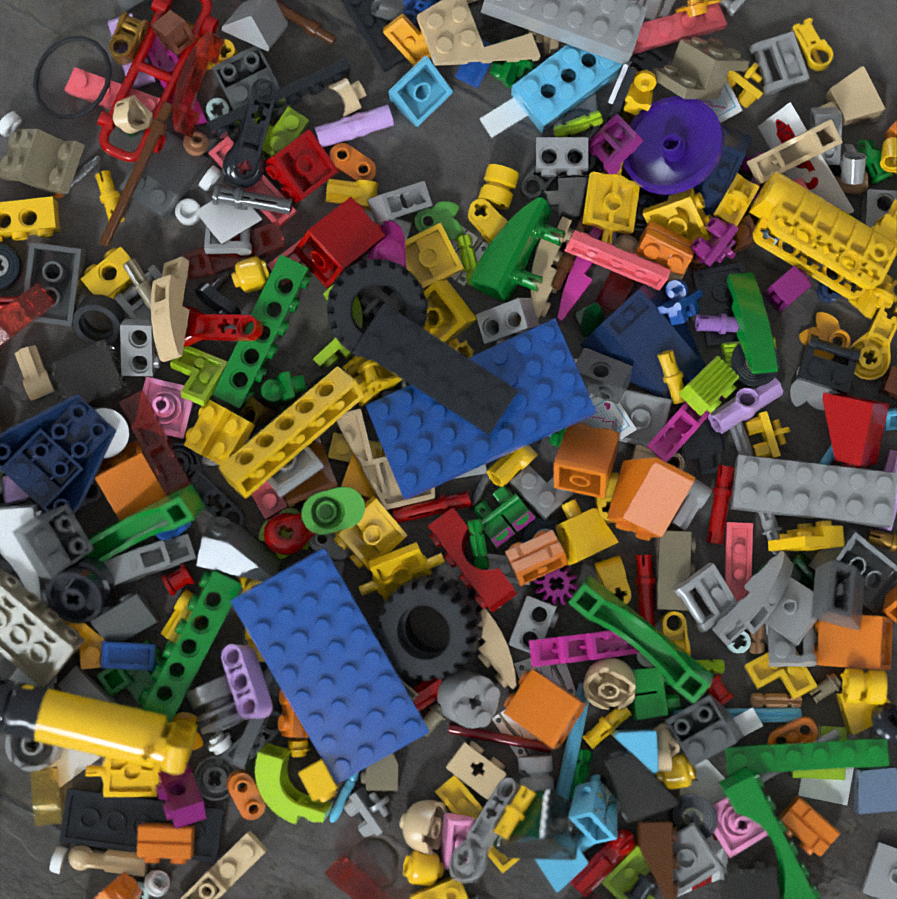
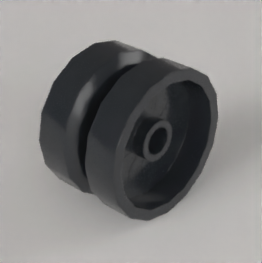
M85 555L53 577L48 583L46 589L48 605L65 621L75 624L87 623L96 618L113 593L114 581L112 573L97 558Z

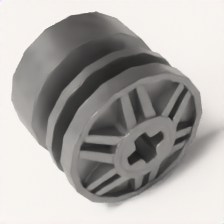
M227 675L186 692L192 709L201 707L206 709L205 713L196 718L197 722L207 718L210 719V725L200 728L202 734L223 731L246 719L238 712Z

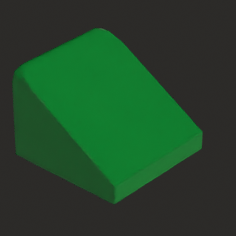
M106 668L97 674L110 697L115 696L133 683L125 669Z

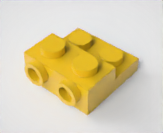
M693 188L670 195L668 201L648 207L643 211L647 224L651 220L693 242L698 237L708 241L712 236V233L705 228L712 216L710 214L705 215L703 210L705 207L704 199L701 193L695 194Z
M441 223L405 240L407 270L416 277L424 291L435 281L445 280L464 270Z
M209 400L205 407L201 406L199 409V418L195 426L189 428L186 432V442L184 445L221 466L244 446L255 424Z
M372 497L365 503V512L362 519L348 529L333 532L336 535L333 541L343 551L347 548L352 555L349 559L356 567L360 569L363 566L371 571L368 561L390 553L408 535L381 503Z
M832 521L815 522L816 527H813L812 523L797 524V529L787 530V534L778 535V540L768 541L769 551H814L844 547L843 526H832Z

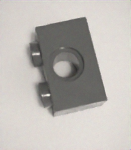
M584 348L576 362V366L589 393L599 396L605 401L619 403L631 382L633 366L588 348Z

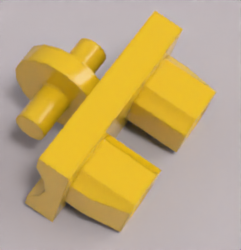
M756 62L751 68L747 67L746 71H742L745 74L744 77L736 71H729L726 78L731 89L736 83L744 88L737 100L745 108H748L756 99L759 100L764 94L748 81L751 78L758 84L763 78L755 72L759 67Z
M648 70L636 71L625 97L624 110L637 116L641 109L646 111L650 109L653 90L657 82L654 73Z
M737 173L713 215L737 227L760 186L746 180Z
M886 274L880 285L873 289H866L862 296L857 299H848V301L866 318L872 319L877 308L881 309L884 302L890 304L894 302L895 297L890 293L893 288L891 284L893 278Z
M767 411L757 414L755 418L747 421L744 425L748 436L761 433L763 439L762 443L752 445L754 456L774 459L781 456L775 437H777L779 446L787 444L784 434L791 431L789 427L782 428L779 419L772 421L775 430L773 431Z

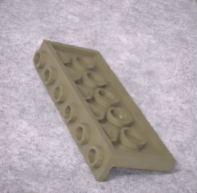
M0 567V653L38 686L47 688L75 650L85 642V639L80 636L76 629L68 626L60 619L55 611L50 610L39 601L35 594L25 589L17 578L9 575Z

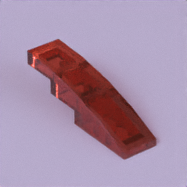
M144 390L120 401L119 404L131 424L130 427L142 447V452L165 494L168 496L189 485L190 481Z

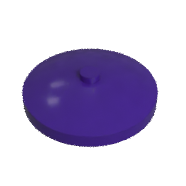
M673 96L658 100L651 104L648 111L644 109L640 111L629 124L643 142L635 152L631 153L624 160L623 164L632 180L649 192L668 195L687 191L704 181L717 166L724 148L723 127L715 112L698 99H683L680 96Z

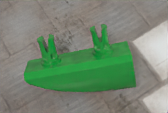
M536 198L524 206L495 236L468 279L473 288L502 303L510 301L517 284L532 289L535 292L539 291L537 284L533 282L542 284L543 276L525 270L538 240L543 239L556 244V246H560L561 242L557 237H565L564 230L547 225L552 212L544 198Z

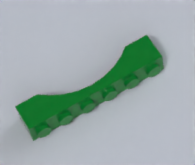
M191 484L87 536L94 550L86 555L97 558L103 563L119 552L150 536L167 530H174L194 520L205 508V505Z
M589 575L572 595L569 601L571 606L589 620L611 630L636 648L663 674L673 688L693 704L711 685L713 674L592 576Z
M883 737L806 743L731 745L725 749L727 775L734 774L745 767L751 773L889 766L888 744Z
M745 767L719 781L718 783L734 811L760 825L771 838L778 862L776 897L778 899H821L813 884L809 886L806 880L810 876L802 862L798 864L795 858L798 855L797 849L792 841H787L784 836L787 830L780 818L776 819L772 811L776 810L768 795L764 797L761 791L764 784L757 773L752 774Z

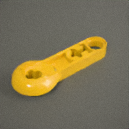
M897 280L891 283L893 288L890 293L895 297L894 302L897 303V295L894 293V287L897 285ZM884 302L882 308H878L868 332L856 340L849 348L861 349L860 357L854 370V375L858 378L865 380L878 379L889 369L891 361L890 342L897 329V305L893 310V314L896 317L893 316L888 319L887 313L884 310H888L892 304ZM868 353H871L872 359L875 362H871L869 365L866 364V358L863 357V354L866 356Z

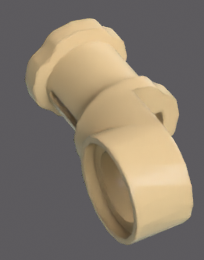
M661 723L653 729L656 731L658 772L671 771V757H674L680 750L679 743L675 740V736L668 724Z

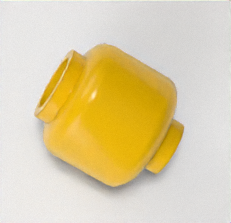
M257 256L238 261L235 264L236 272L231 273L235 287H241L245 293L264 289L270 276L266 261H261Z
M678 753L671 757V771L656 772L658 781L664 782L666 788L670 790L689 787L692 785L693 779L697 778L696 767L691 765L685 753Z
M413 850L410 855H406L403 864V875L407 877L410 884L433 886L438 878H442L444 865L440 862L437 853L434 852L433 855Z

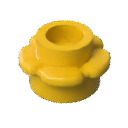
M295 738L288 740V748L286 749L291 750V757L307 756L306 752L310 751L311 747L309 746V739Z

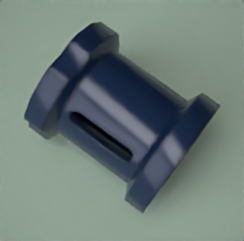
M837 276L829 277V278L832 279V280H836V279H837ZM822 283L817 288L819 299L825 303H832L842 296L834 290L833 293L829 294L827 292L829 287Z

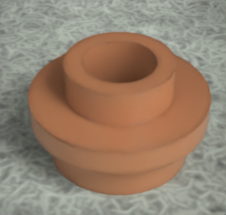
M192 131L185 135L183 145L190 155L200 156L207 151L209 140L203 133Z

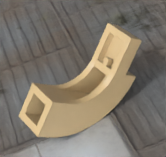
M832 119L751 159L747 164L757 184L760 185L766 182L774 172L783 173L843 142Z

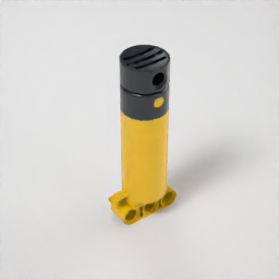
M0 677V733L4 731L6 735L154 768L157 763H160L162 770L173 774H180L185 771L194 746L198 728L196 723L184 719L170 723L167 716L24 682L16 684L15 680Z

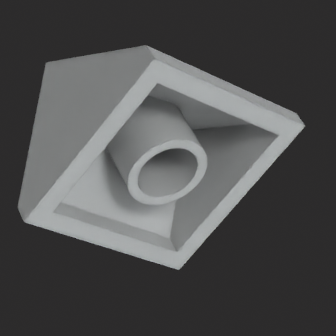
M248 0L237 8L222 26L221 31L269 51L287 28L288 22L275 0Z

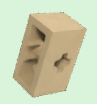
M464 741L446 765V769L489 800L497 785L507 775L503 770L505 765L495 757H492L491 760L482 754L484 749L474 741H471L470 744ZM473 762L475 764L482 762L483 774L480 772L473 774L471 764Z

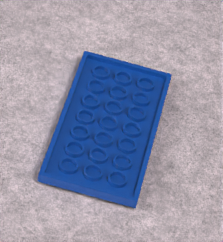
M556 319L550 320L469 358L518 390V393L490 436L412 385L366 405L402 497L405 500L597 414Z
M325 547L231 599L233 607L336 784L430 732Z

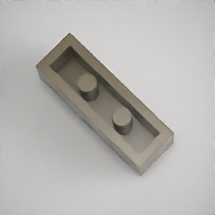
M665 531L663 537H657L654 609L689 611L682 598L677 597L673 587L695 573V565L690 564L691 553H695L696 540L691 538L692 532ZM690 590V593L694 598V591Z

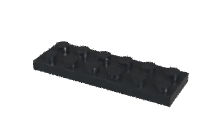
M383 304L355 347L361 353L489 436L518 393L517 389L386 304Z
M67 788L59 842L137 852L139 824H173L172 818L166 819L163 804L166 802L163 800L141 797H103V792ZM204 806L206 819L191 823L195 824L194 856L190 860L217 863L225 809Z

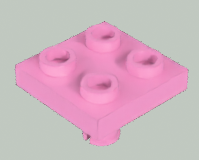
M146 377L133 427L185 439L194 402L181 397V390L184 385Z
M726 797L712 804L717 814V827L714 835L729 858L768 835L760 825L745 816L737 814L728 803Z

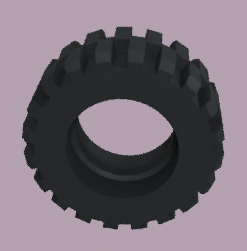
M363 260L353 266H349L334 281L328 295L327 316L334 336L352 354L368 360L372 359L355 349L366 332L357 325L352 313L354 299L362 289L376 284L387 286L400 299L402 306L401 315L421 328L424 327L428 318V302L422 285L409 270L389 260Z
M429 574L422 575L417 579L413 578L396 589L383 603L384 609L378 615V620L382 623L377 626V634L382 635L383 638L379 643L383 649L386 648L388 652L387 657L390 662L394 660L398 664L396 669L400 672L407 670L409 671V677L415 679L422 675V679L426 681H432L435 677L443 679L450 673L453 674L458 671L478 649L480 644L478 639L483 633V628L479 626V623L482 621L481 612L476 613L475 608L478 606L475 598L470 600L467 596L469 591L465 587L459 589L457 581L449 579L446 582L442 575H435L432 578ZM418 605L433 607L443 614L449 624L451 633L450 642L445 648H430L422 644L415 637L410 625V615L413 608Z

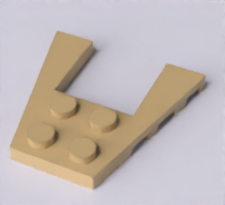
M441 0L417 16V21L435 66L468 64V62L492 63V61L505 60L507 62H519V60L527 59L538 61L541 57L532 33L484 47L467 4L477 0Z
M361 409L348 411L336 421L377 500L386 510L435 498V487L407 500L402 497L387 457L376 459L372 457Z

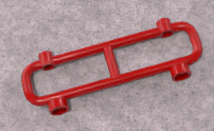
M153 0L151 10L155 11L154 17L109 113L102 111L98 118L97 124L102 126L99 134V144L107 154L122 161H137L151 130L149 127L146 128L138 148L133 152H128L112 145L109 141V136L116 127L113 121L115 104L117 101L128 97L141 71L167 83L153 113V119H157L163 103L167 102L170 104L201 35L212 39L217 32L219 19L210 16L213 7L211 0H199L202 3V10L192 29L196 41L182 51L172 73L144 62L156 37L151 25L170 11L173 1ZM166 134L160 135L153 152L157 154L161 152L166 141Z

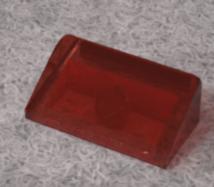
M611 271L595 302H598L601 307L615 312L624 303L635 280Z

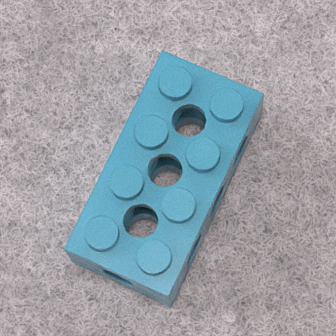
M567 44L512 86L511 95L541 133H544L560 121L569 111L577 108L618 77L624 64ZM589 61L594 66L586 67L582 62ZM569 76L574 81L567 83L562 80V77ZM548 91L553 94V97L546 98L541 93Z

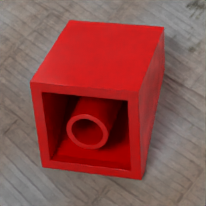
M350 197L312 226L293 252L328 289L345 269L363 259L376 243L384 238L385 234L382 232L381 227L365 213L363 207Z
M823 393L822 400L835 460L844 462L843 467L867 469L868 465H877L889 403L842 393Z

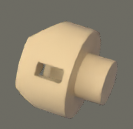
M345 77L328 86L329 89L338 92L344 102V112L342 115L344 117L361 109L358 100L367 96L359 80L350 84Z
M134 95L117 101L113 113V121L117 127L130 134L150 127L153 113Z

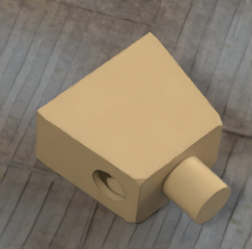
M864 66L830 88L825 95L828 103L820 106L837 107L842 112V126L878 117L885 110Z

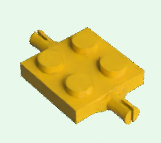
M623 162L619 172L616 174H603L595 171L589 174L582 224L595 226L602 230L601 241L611 244L613 232L627 235L634 232L640 186L621 175Z
M417 542L368 561L373 581L358 587L362 596L377 590L385 601L407 581L413 578L417 579L422 575L429 574L431 577V568L441 565L445 561L441 553L426 559L421 553Z
M106 757L102 765H86V777L102 776L103 797H157L155 785L159 783L158 773L164 771L160 763H157L154 768Z

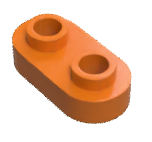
M339 143L331 149L330 159L340 172L355 182L357 180L373 181L375 179L376 166L371 159L346 143ZM340 152H345L347 154V157L345 159H339L338 154ZM361 166L368 168V171L364 174L358 170Z
M799 717L771 731L768 736V744H778L776 741L778 737H784L786 739L785 743L814 742L818 736L817 723L810 717ZM806 725L810 730L807 733H802L800 727Z
M244 770L232 772L226 780V787L238 811L247 820L258 819L265 811V802L253 778ZM242 782L245 783V787H244V788H242V789H237V787H238V785H239L240 783H242ZM255 804L256 808L253 811H249V807Z

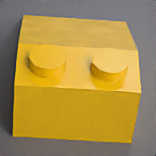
M447 279L435 281L424 291L428 302V318L423 329L446 344L456 339L477 321L476 316Z

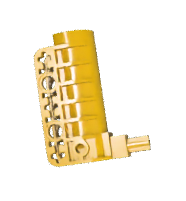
M776 171L766 181L749 211L760 218L753 230V239L759 246L792 266H796L797 269H803L812 278L850 300L862 296L866 289H873L880 285L897 254V199H894L888 213L877 219L875 225L870 228ZM765 229L769 231L768 235L770 237L767 239L762 238L763 233L761 231ZM776 237L780 238L774 245L773 243L776 241L774 239ZM783 241L794 247L793 253H787L783 250ZM800 251H802V252L800 253L801 256H800L799 258H796L795 256H796ZM808 256L812 257V262L815 264L807 265L806 258ZM827 268L838 273L836 280H832L827 276ZM852 282L856 284L855 287L858 289L855 292L850 291L851 286L849 284Z

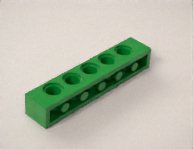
M280 254L251 313V316L259 319L263 326L269 327L270 337L267 340L258 338L254 341L237 342L212 394L213 396L240 409H243L250 395L255 397L256 392L253 389L256 383H261L266 375L267 369L264 367L268 358L272 360L277 352L278 345H276L279 336H284L290 322L287 319L290 313H295L299 307L301 299L298 296L302 288L306 290L311 282V269ZM285 280H291L293 282V289L291 292L284 294L281 291V284ZM274 303H279L282 307V312L277 317H272L269 312L270 306ZM249 322L246 325V335L253 331V322ZM252 349H256L259 353V359L254 364L249 363L247 360V354ZM241 372L245 373L248 377V382L244 387H239L236 383V377Z
M213 569L203 573L199 581L201 588L198 594L191 596L186 607L189 611L185 619L180 618L175 627L176 637L173 642L168 641L162 655L165 658L162 664H157L151 673L150 679L153 681L149 689L144 688L138 699V702L141 703L140 709L166 715L168 722L171 723L232 606L231 599L237 596L242 586L240 579L228 573ZM217 592L220 594V598L215 603H209L205 600L207 594ZM203 615L208 618L207 623L203 626H196L193 623L197 616ZM186 639H193L196 644L192 649L186 650L181 647L182 642ZM179 662L184 667L180 672L173 673L169 670L171 664ZM162 686H168L172 689L166 696L159 695L157 690Z

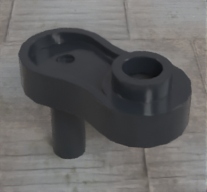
M223 270L211 284L202 282L195 289L197 297L204 304L215 310L216 314L242 315L240 309L232 301L218 292L231 278V274L227 270Z

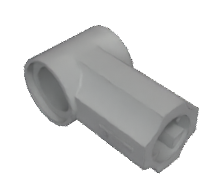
M844 144L841 148L839 165L841 169L840 180L846 184H861L864 182L866 155L855 149L853 144Z
M695 479L670 524L685 531L698 509L703 507L713 489Z

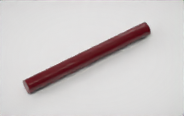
M453 723L449 724V734L551 753L552 750L551 747L540 740L478 728H467Z

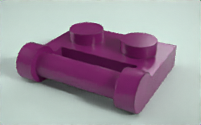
M616 113L588 141V151L601 160L609 174H616L621 168V163L631 153L636 151L643 140ZM606 141L615 149L611 155L603 147Z

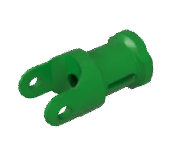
M870 139L859 141L857 148L860 153L866 155L865 166L872 178V186L891 178L893 173L883 170L880 166L882 151L877 148L875 142Z

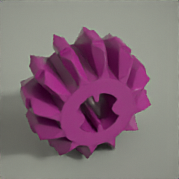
M570 566L565 567L563 572L559 568L542 576L544 577L543 580H534L535 584H542V588L536 589L535 593L539 594L543 591L546 593L541 598L542 602L547 601L549 596H551L550 603L555 606L556 598L559 597L560 603L565 605L564 594L571 599L573 593L568 590L569 588L578 589V585L570 584V580L577 578L576 574L569 577L566 575L571 570ZM559 577L562 580V583H560L563 584L562 589L551 590L549 587L552 585L549 584L550 579L555 580Z

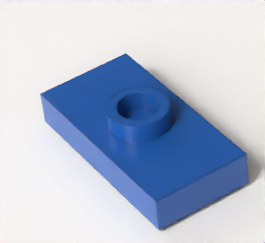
M102 641L100 668L153 671L156 644Z

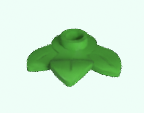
M439 202L432 209H423L415 216V227L420 233L441 223L450 241L464 235L461 225L454 219L459 210V206L455 203ZM424 217H430L432 219V224L430 226L424 225Z

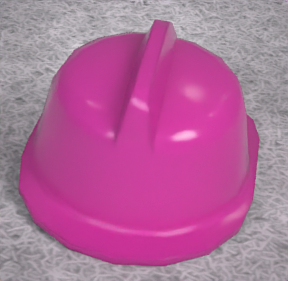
M391 220L385 221L380 225L385 236L369 251L368 260H389L407 269L404 233L396 222Z

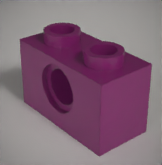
M793 266L762 295L778 313H781L812 285L809 282L808 274L803 269H797L796 266Z
M187 764L185 771L180 774L166 771L158 773L160 784L155 785L159 800H165L166 803L163 804L166 819L172 818L175 829L206 819L204 802L189 764Z

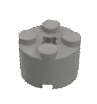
M469 670L456 671L457 673L451 676L448 675L442 681L437 695L438 704L441 706L443 715L467 728L486 727L489 725L498 708L499 689L488 678Z
M7 735L5 741L8 758L24 771H38L53 765L60 759L64 750L63 747L41 742L38 747L31 746L32 740Z

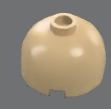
M616 658L599 659L589 667L585 674L583 682L585 697L592 705L605 710H609L610 706H618V709L628 706L635 697L636 679L632 669L624 661Z
M421 800L414 803L407 813H403L400 820V828L403 829V836L411 848L430 855L434 854L432 849H439L442 841V813H447L446 805L443 802Z

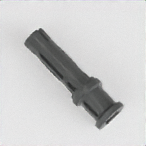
M220 182L215 184L212 199L213 205H218V203L232 205L234 209L245 206L287 215L291 213L293 199L248 192L242 186L237 188L222 186Z

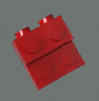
M310 129L265 160L268 165L266 167L268 175L274 180L278 179L283 186L281 188L283 196L286 199H293L294 203L306 198L339 172Z

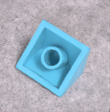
M425 55L389 90V100L418 127L453 91Z
M651 728L615 730L612 733V736L653 773L658 771L657 736L655 730Z

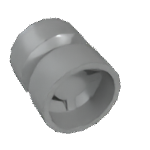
M552 755L518 757L519 773L523 774V778L520 779V785L525 786L535 794L548 789L550 791L549 794H553L554 781L553 777L549 776V773L553 770Z

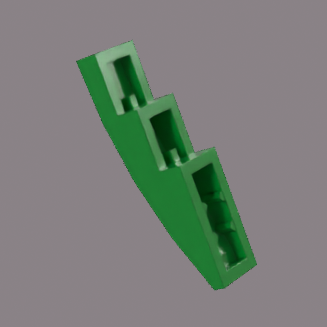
M753 272L729 274L726 282L734 299L731 308L739 326L736 334L752 374L777 372L778 365L774 342Z

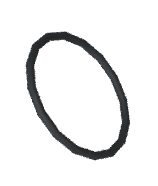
M69 36L54 43L42 55L35 69L33 80L36 101L45 113L58 119H76L90 113L103 100L110 86L112 67L108 53L99 42L86 36ZM74 41L87 42L95 46L103 55L107 69L105 84L98 98L88 108L75 114H59L50 110L41 100L38 88L40 70L46 58L57 47Z

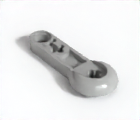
M504 778L500 781L467 834V839L453 851L449 870L454 880L462 883L473 882L485 871L488 862V852L498 836L493 830L505 814L506 805L510 806L521 787L512 778ZM513 786L511 795L505 797L506 790Z

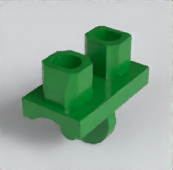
M531 59L519 60V62H507L506 60L505 63L495 61L490 69V74L502 81L505 87L512 89L517 77L523 78L526 72H531L535 69V65L530 62Z
M289 371L282 372L275 379L267 380L261 386L262 398L268 402H277V406L285 405L294 397L299 396L300 392L306 391L304 376L291 377Z

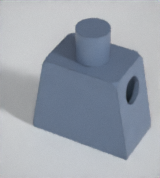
M876 766L856 769L853 812L867 814L897 811V767Z

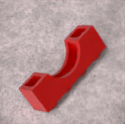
M451 508L428 525L432 532L429 535L430 539L437 548L441 545L447 552L444 558L452 568L457 566L462 574L459 575V578L467 589L472 586L478 593L474 598L482 609L488 607L493 613L517 595L514 587L499 568L481 570L472 566L467 561L465 547L471 532H469L468 526L454 508Z

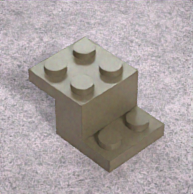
M692 37V40L680 39L671 66L665 65L664 68H652L651 72L655 74L659 84L683 99L718 100L729 71H746L749 61L742 58L739 51L724 47V43L718 39L709 38V40H703L698 37Z
M15 129L8 140L9 148L7 154L0 163V177L5 180L20 181L43 192L68 194L85 145L77 141H63L39 129Z

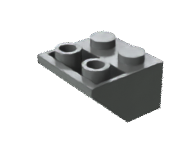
M253 46L212 67L233 110L248 103L252 85L258 79H268L276 85L277 90L280 89L263 53L257 46ZM263 83L258 87L257 93L260 97L271 93V88L267 83Z
M63 505L36 516L12 532L37 575L43 578L52 579L94 550L69 505Z
M831 560L816 567L811 618L854 630H861L865 578L855 566Z
M129 593L118 600L120 604L116 607L107 606L101 609L96 616L97 618L91 621L105 641L127 642L161 622L146 595Z
M711 694L665 720L693 767L735 744L744 736L730 712Z

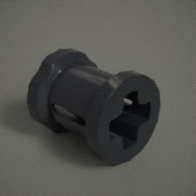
M639 872L636 882L629 891L624 893L629 899H647L653 890L658 889L655 883Z

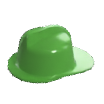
M349 487L330 489L316 493L308 498L302 509V520L305 526L313 533L320 535L330 534L356 525L364 515L365 503L361 494L355 489Z

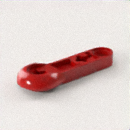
M183 306L189 310L184 347H188L200 340L254 341L262 334V322L251 315L204 314L194 307ZM249 322H253V331L246 335V325ZM229 324L236 327V330L228 328L224 331L225 327H228Z
M361 495L364 503L368 501L367 497ZM281 513L275 515L267 522L263 534L265 543L270 550L281 555L297 553L306 545L311 537L317 535L305 526L302 520V513ZM281 530L292 532L290 533V539H286L285 536L280 537Z

